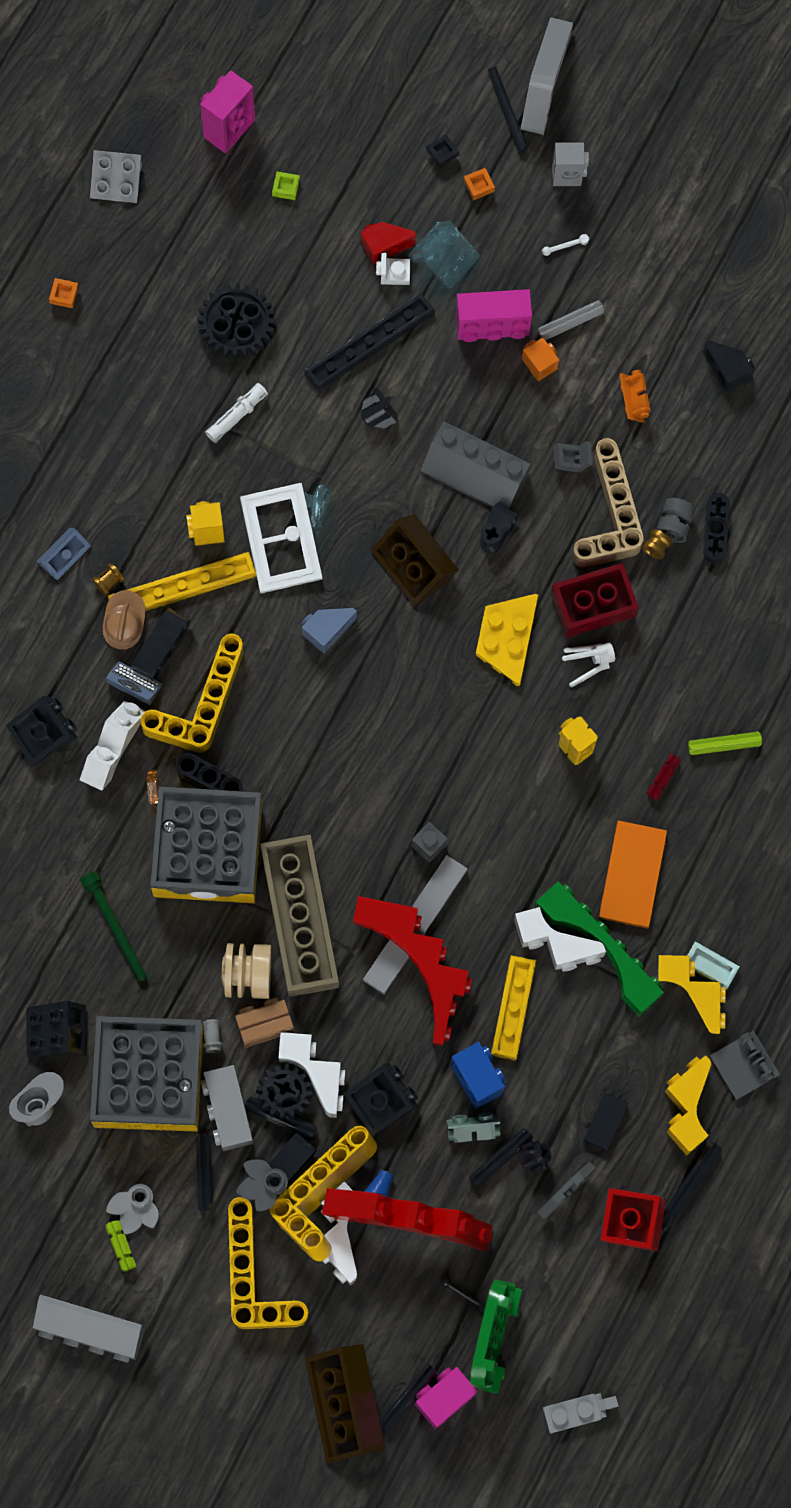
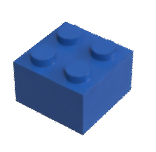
M480 1042L452 1056L450 1063L452 1070L475 1110L500 1097L503 1094L504 1083L506 1082L499 1068L494 1069L491 1062L493 1057L487 1046L482 1047Z

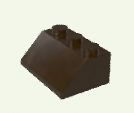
M415 514L399 518L371 548L372 553L414 606L445 586L459 571Z

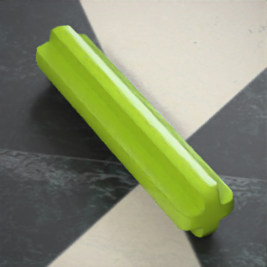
M760 732L690 740L688 742V750L690 755L759 747L762 745V736Z

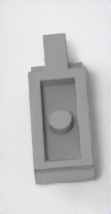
M593 1393L543 1407L549 1434L599 1421L601 1418L607 1417L605 1410L618 1407L616 1396L602 1399L601 1393L595 1395Z

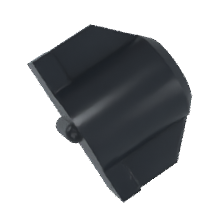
M378 387L373 390V394L364 398L361 416L368 426L384 429L397 422L398 414L390 405L391 397H384Z

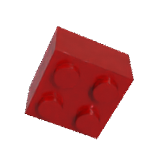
M609 1188L600 1240L610 1244L658 1252L666 1199L655 1195Z

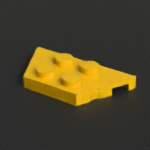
M538 594L485 606L476 656L484 662L491 664L493 669L500 674L503 673L516 686H520Z

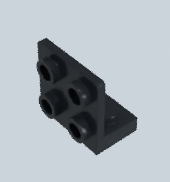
M62 1001L27 1007V1058L58 1054L76 1057L87 1056L86 1005Z

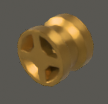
M652 529L649 533L650 538L643 543L642 549L653 558L663 559L665 549L669 548L673 543L672 539L665 533Z

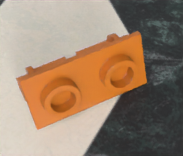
M641 370L632 371L631 376L621 373L619 374L621 390L624 396L628 419L644 423V418L649 417L651 412L648 395L645 393L640 395L641 392L647 390L644 374L641 373Z

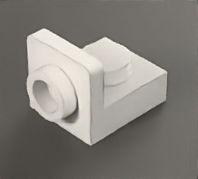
M382 253L381 261H377L376 275H381V284L409 285L410 259L386 258V253Z

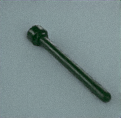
M93 871L83 876L80 882L84 890L87 889L89 893L92 892L137 980L144 983L147 980V975L101 889L102 878L98 871Z

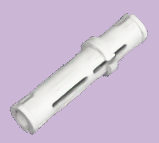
M256 383L243 397L240 396L237 399V403L205 431L210 440L217 443L247 413L250 414L256 404L268 395L265 388L261 384Z

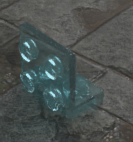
M451 221L438 222L409 253L408 257L414 263L425 262L447 288H452L480 257V254Z

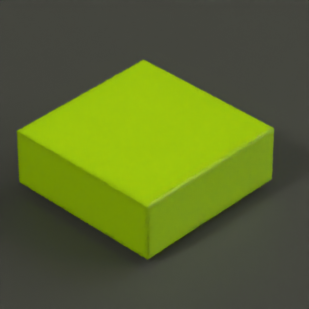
M277 171L272 196L296 200L300 175Z

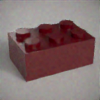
M623 563L552 584L551 596L566 638L637 616L639 607Z

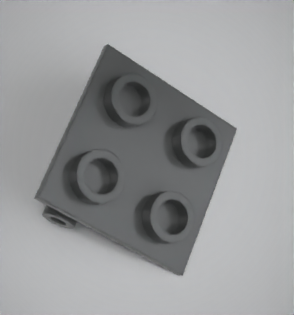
M754 1030L750 1033H745L738 1040L710 1055V1058L736 1100L780 1075Z

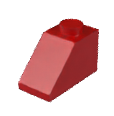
M379 222L377 224H369L360 231V242L371 262L375 265L377 261H381L382 253H386V258H390L415 246L416 234L414 231Z

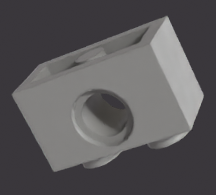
M555 143L552 162L553 186H581L582 177L587 176V166L589 164V153L584 152V143Z

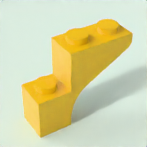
M659 955L658 981L673 982L682 986L689 993L708 1030L713 1034H720V1028L725 1029V1013H720V1003H725L726 987H720V982H690V976L695 977V961H690V956Z
M706 1055L702 1059L695 1057L686 1065L688 1071L682 1076L679 1073L674 1075L667 1082L669 1087L665 1091L668 1097L684 1114L682 1116L678 1113L668 1122L671 1127L666 1133L686 1156L709 1136L702 1128L697 1117V1104L711 1067V1061Z

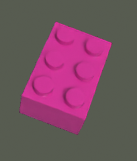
M231 70L226 76H221L216 82L215 88L210 93H206L200 101L203 136L225 154L255 121L253 86Z
M530 289L457 294L455 315L458 340L473 342L477 339L485 338L488 340H499L502 337L521 339L529 336L532 320Z

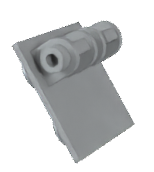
M94 150L90 198L137 203L139 176L142 171L141 155Z

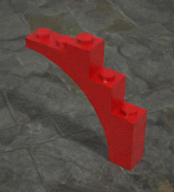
M358 896L353 924L371 929L390 939L416 965L427 985L433 1005L434 1033L432 1044L443 1046L444 1041H449L452 1026H448L447 1023L449 1015L454 1016L457 1001L452 999L453 997L463 998L464 992L469 993L472 978L467 977V970L438 965L439 961L444 962L447 947L442 946L443 939L413 933L414 930L419 931L422 916L417 915L418 908Z
M327 1188L322 1214L337 1220L366 1223L419 1233L481 1251H488L489 1243L492 1240L493 1225L473 1218L474 1215L461 1210L436 1208L417 1201L392 1199L379 1193Z

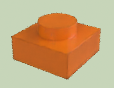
M486 168L464 176L463 181L473 200L495 192V186Z
M55 278L49 297L50 304L73 308L79 289L78 283Z

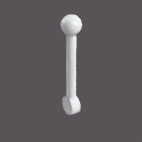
M582 234L579 239L554 247H544L542 254L548 256L551 252L579 243L586 245L589 237L586 234Z

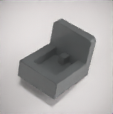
M585 441L580 446L557 443L553 446L555 469L582 472L593 463L591 442Z

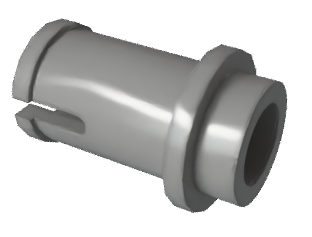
M210 1019L203 1021L205 1043L202 1047L205 1048L206 1053L220 1052L223 1043L220 1042L219 1020Z

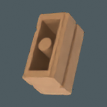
M273 998L265 1001L263 1007L254 1009V1006H249L239 1010L240 1014L235 1017L245 1048L278 1038L281 1033L294 1032L284 1000L279 1001L278 998Z

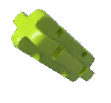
M116 1220L106 1224L107 1233L112 1237L110 1241L116 1258L120 1259L118 1263L121 1271L132 1270L136 1267L134 1258L129 1255L131 1250L125 1234L121 1233L123 1228L120 1221Z

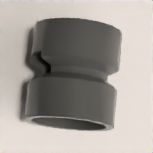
M667 498L661 513L663 517L659 519L656 530L668 535L672 542H685L690 528L688 524L692 522L696 508L685 500Z

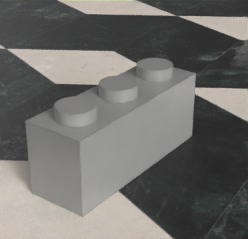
M234 1065L204 1072L205 1080L200 1082L204 1096L209 1095L211 1105H207L210 1121H216L217 1130L213 1131L216 1146L222 1145L223 1151L253 1144Z

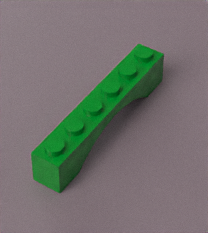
M558 881L536 901L535 908L540 907L542 915L551 925L577 931L591 940L601 942L604 945L605 954L611 960L618 975L622 1000L640 1017L662 997L664 992L661 989L663 986L655 977L652 976L650 978L643 971L645 967L637 958L632 959L626 953L627 948L620 940L617 939L615 941L608 934L610 930L603 922H597L591 916L592 911L583 902L579 904L574 898L575 894L566 884L562 886Z

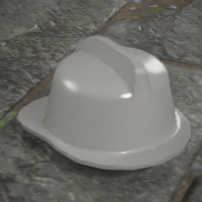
M46 1072L34 1078L12 1099L9 1106V1113L12 1118L18 1122H24L27 1126H36L47 1122L52 1116L53 1106L62 1096L64 1090V1082L60 1075L54 1072Z

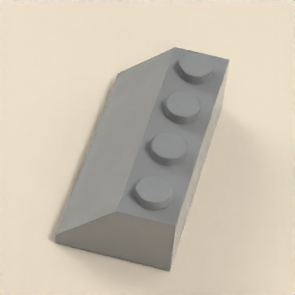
M44 1295L39 1296L33 1328L39 1331L37 1336L53 1340L54 1336L64 1338L63 1344L78 1348L79 1343L89 1346L88 1351L103 1355L104 1351L114 1353L113 1359L126 1363L129 1362V1359L136 1360L145 1333V1328L140 1324Z

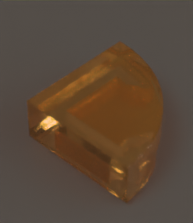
M150 770L147 773V789L150 804L158 803L157 770Z

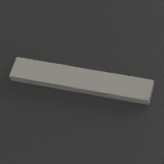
M447 855L412 906L418 908L417 915L422 916L419 931L414 930V934L425 935L468 870ZM389 940L364 977L363 982L385 995L409 959V956Z

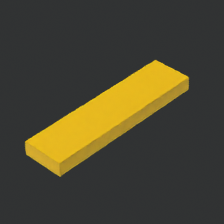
M512 955L510 957L491 1052L492 1056L515 1061L517 1059L536 960Z

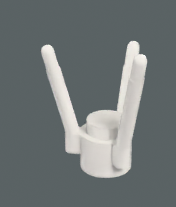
M610 642L565 648V653H580L562 657L563 661L591 656L594 664L599 663V666L569 683L570 687L583 682L602 670L609 669V663L615 661V653Z

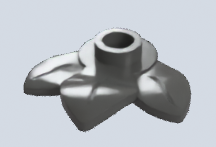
M263 1160L244 1162V1168L249 1177L239 1185L236 1191L237 1194L245 1199L255 1200L257 1211L270 1209L275 1204L277 1196L287 1188L288 1178L286 1174L280 1169H271L269 1164ZM273 1178H279L280 1180L279 1185L276 1187L270 1185V1181Z

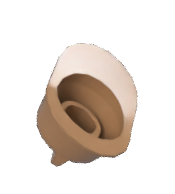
M130 590L115 593L108 601L103 622V635L106 642L114 648H131L141 637L145 619V604L137 593Z

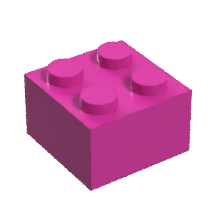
M449 1367L437 1376L436 1380L438 1383L433 1388L428 1384L416 1396L418 1400L415 1406L435 1430L477 1394V1390L471 1386L458 1367L454 1370H451Z

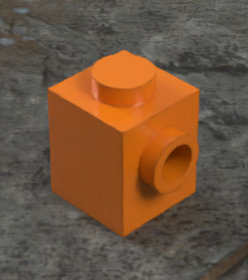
M541 338L538 341H530L525 345L522 360L537 381L558 370L559 359L556 349L551 343L547 344L545 339Z

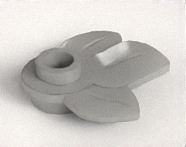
M136 1184L128 1192L117 1193L110 1200L106 1210L109 1214L120 1215L122 1231L126 1235L137 1231L142 1223L150 1228H154L159 1217L158 1209L152 1203L153 1193L144 1184ZM143 1193L145 1195L144 1201L137 1202L135 1199L136 1195Z

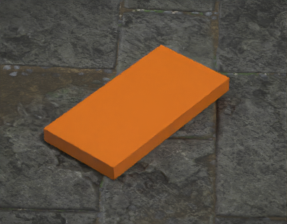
M617 821L598 919L646 929L649 928L667 830Z

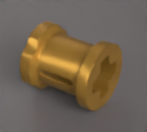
M111 563L107 565V569L102 574L92 578L93 584L105 596L109 593L108 590L116 583L125 580L120 571Z

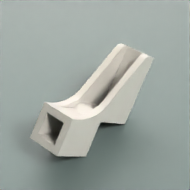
M124 701L105 721L98 745L87 756L80 777L81 781L100 790L107 786L112 780L123 752L139 728L141 716L146 712L145 710L140 709L134 703Z
M540 907L516 913L514 916L522 948L529 946V949H536L543 946V942L547 941L555 970L562 969V972L570 971L577 968L576 964L586 962L587 965H592L600 962L606 953L605 947L601 942L553 930L544 920Z
M281 1033L279 1062L293 1064L304 1070L313 1085L325 1114L328 1117L337 1118V1111H342L343 1096L338 1095L339 1085L344 1086L345 1070H340L341 1063L310 1060V1058H315L316 1042H312V1035Z
M345 1182L337 1188L353 1191ZM323 1200V1201L321 1202V1206H322V1207L324 1206V1201H325V1200ZM324 1215L330 1223L335 1221L337 1224L324 1235L330 1242L332 1251L329 1257L322 1262L326 1264L329 1261L335 1268L333 1274L342 1284L347 1281L352 1285L357 1279V1271L347 1232L349 1221L337 1220Z

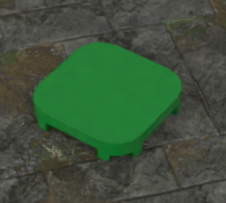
M495 1279L492 1283L471 1368L470 1384L476 1389L498 1394L501 1380L505 1378L506 1369L498 1366V1358L508 1315L519 1318L521 1307H519L523 1291L516 1288V1283Z

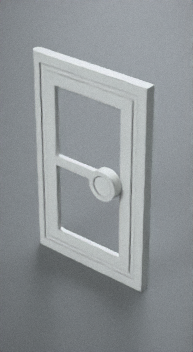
M302 483L241 496L240 501L260 593L322 580ZM291 499L297 527L289 526L285 530V534L262 539L256 507ZM300 537L306 569L270 576L264 544L285 539L296 541Z

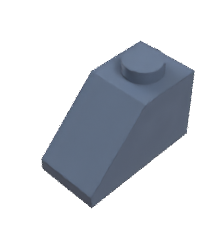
M354 608L317 610L314 615L309 614L301 624L302 635L322 653H325L357 619V611Z

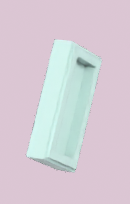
M694 942L687 955L690 956V961H695V972L712 982H720V987H726V990L740 967L697 942Z

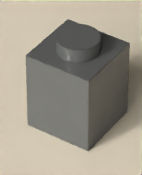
M428 822L412 839L411 847L427 862L431 863L447 846L448 838Z

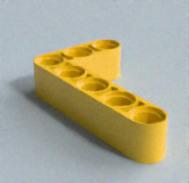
M227 634L222 638L193 721L157 710H148L142 714L140 720L143 733L149 738L197 753L209 750L243 656L242 639L236 634ZM230 644H235L239 647L234 652L226 650V647ZM224 666L230 668V672L225 675L217 672L219 668ZM214 689H219L223 693L219 697H212L210 692ZM205 712H212L215 715L211 720H204L201 717ZM149 720H157L159 722L155 728H149L146 724ZM174 727H180L183 731L180 735L173 736L170 734V730ZM201 734L206 736V740L203 743H196L193 741L194 737Z
M356 1126L349 1130L277 1198L273 1207L270 1208V1213L279 1226L315 1261L327 1259L331 1254L332 1246L321 1230L307 1217L325 1200L327 1188L337 1189L376 1152L377 1144L363 1126Z
M243 1197L233 1199L228 1208L231 1316L233 1323L240 1329L286 1328L304 1325L308 1320L309 1314L306 1305L301 1301L256 1302L253 1210L249 1200ZM238 1204L246 1205L248 1207L247 1214L242 1217L236 1216L233 1213L235 1206ZM239 1230H245L249 1234L248 1240L244 1243H238L234 1240V1235ZM241 1256L247 1257L250 1261L249 1266L244 1270L235 1267L236 1259ZM247 1283L250 1286L249 1294L246 1296L237 1295V1285ZM294 1307H300L304 1311V1316L299 1321H293L289 1317V1312ZM268 1308H273L278 1313L276 1320L273 1322H267L263 1319V1312ZM242 1309H246L251 1313V1319L247 1323H240L236 1319L237 1313Z

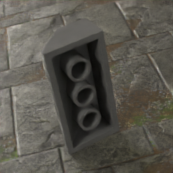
M443 421L431 443L420 472L492 508L498 503L510 509L529 475L530 463Z

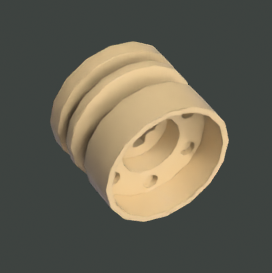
M227 943L226 952L222 960V984L225 990V997L232 998L233 986H238V998L243 997L245 987H250L252 998L269 999L271 945L254 944L252 955L246 956L244 944H240L239 955H234V944Z

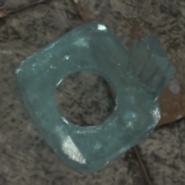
M319 485L314 495L304 493L307 507L312 508L311 527L314 530L322 528L323 516L331 500L332 493L326 485Z

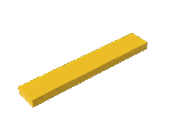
M246 552L128 590L137 593L143 599L145 611L254 578L256 577V572L250 554Z

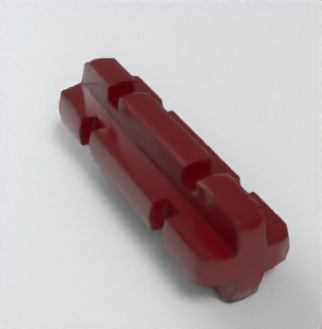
M669 754L665 765L661 767L653 784H651L647 791V795L654 800L660 798L663 793L662 789L666 788L675 772L674 770L677 769L681 762V759L676 755Z

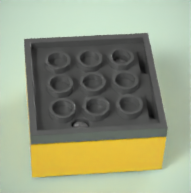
M159 786L151 875L153 896L157 898L255 903L262 816L261 793Z
M96 1016L90 1121L94 1128L198 1131L203 1044L201 1020Z

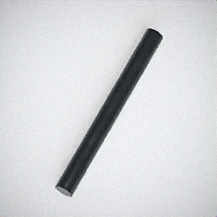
M491 67L488 69V73L518 151L524 152L528 148L497 67Z

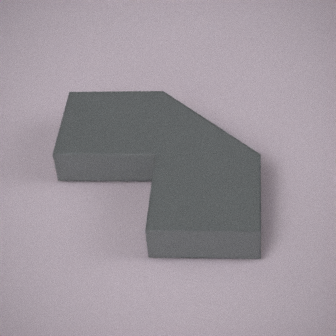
M591 1162L587 1163L537 1213L543 1219L548 1218L595 1172L596 1167Z

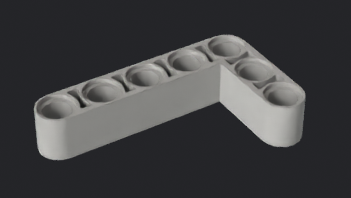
M550 17L531 74L521 130L542 135L545 133L554 87L569 44L573 22Z

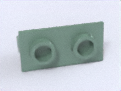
M480 1113L478 1117L468 1118L467 1115H456L452 1119L446 1120L448 1129H453L448 1130L449 1141H454V1143L472 1141V1132L474 1131L477 1133V1141L496 1139V1136H500V1126H495L500 1124L498 1115H493V1113Z

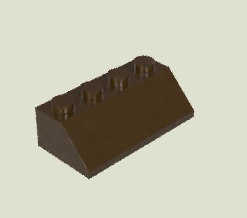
M364 1345L339 1347L306 1357L305 1361L326 1464L384 1451L385 1445Z

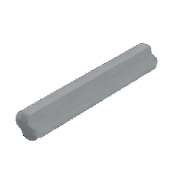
M597 300L539 327L538 335L540 338L547 340L603 314L604 307Z

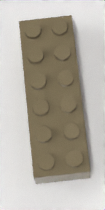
M311 834L261 843L262 858L288 997L339 988Z

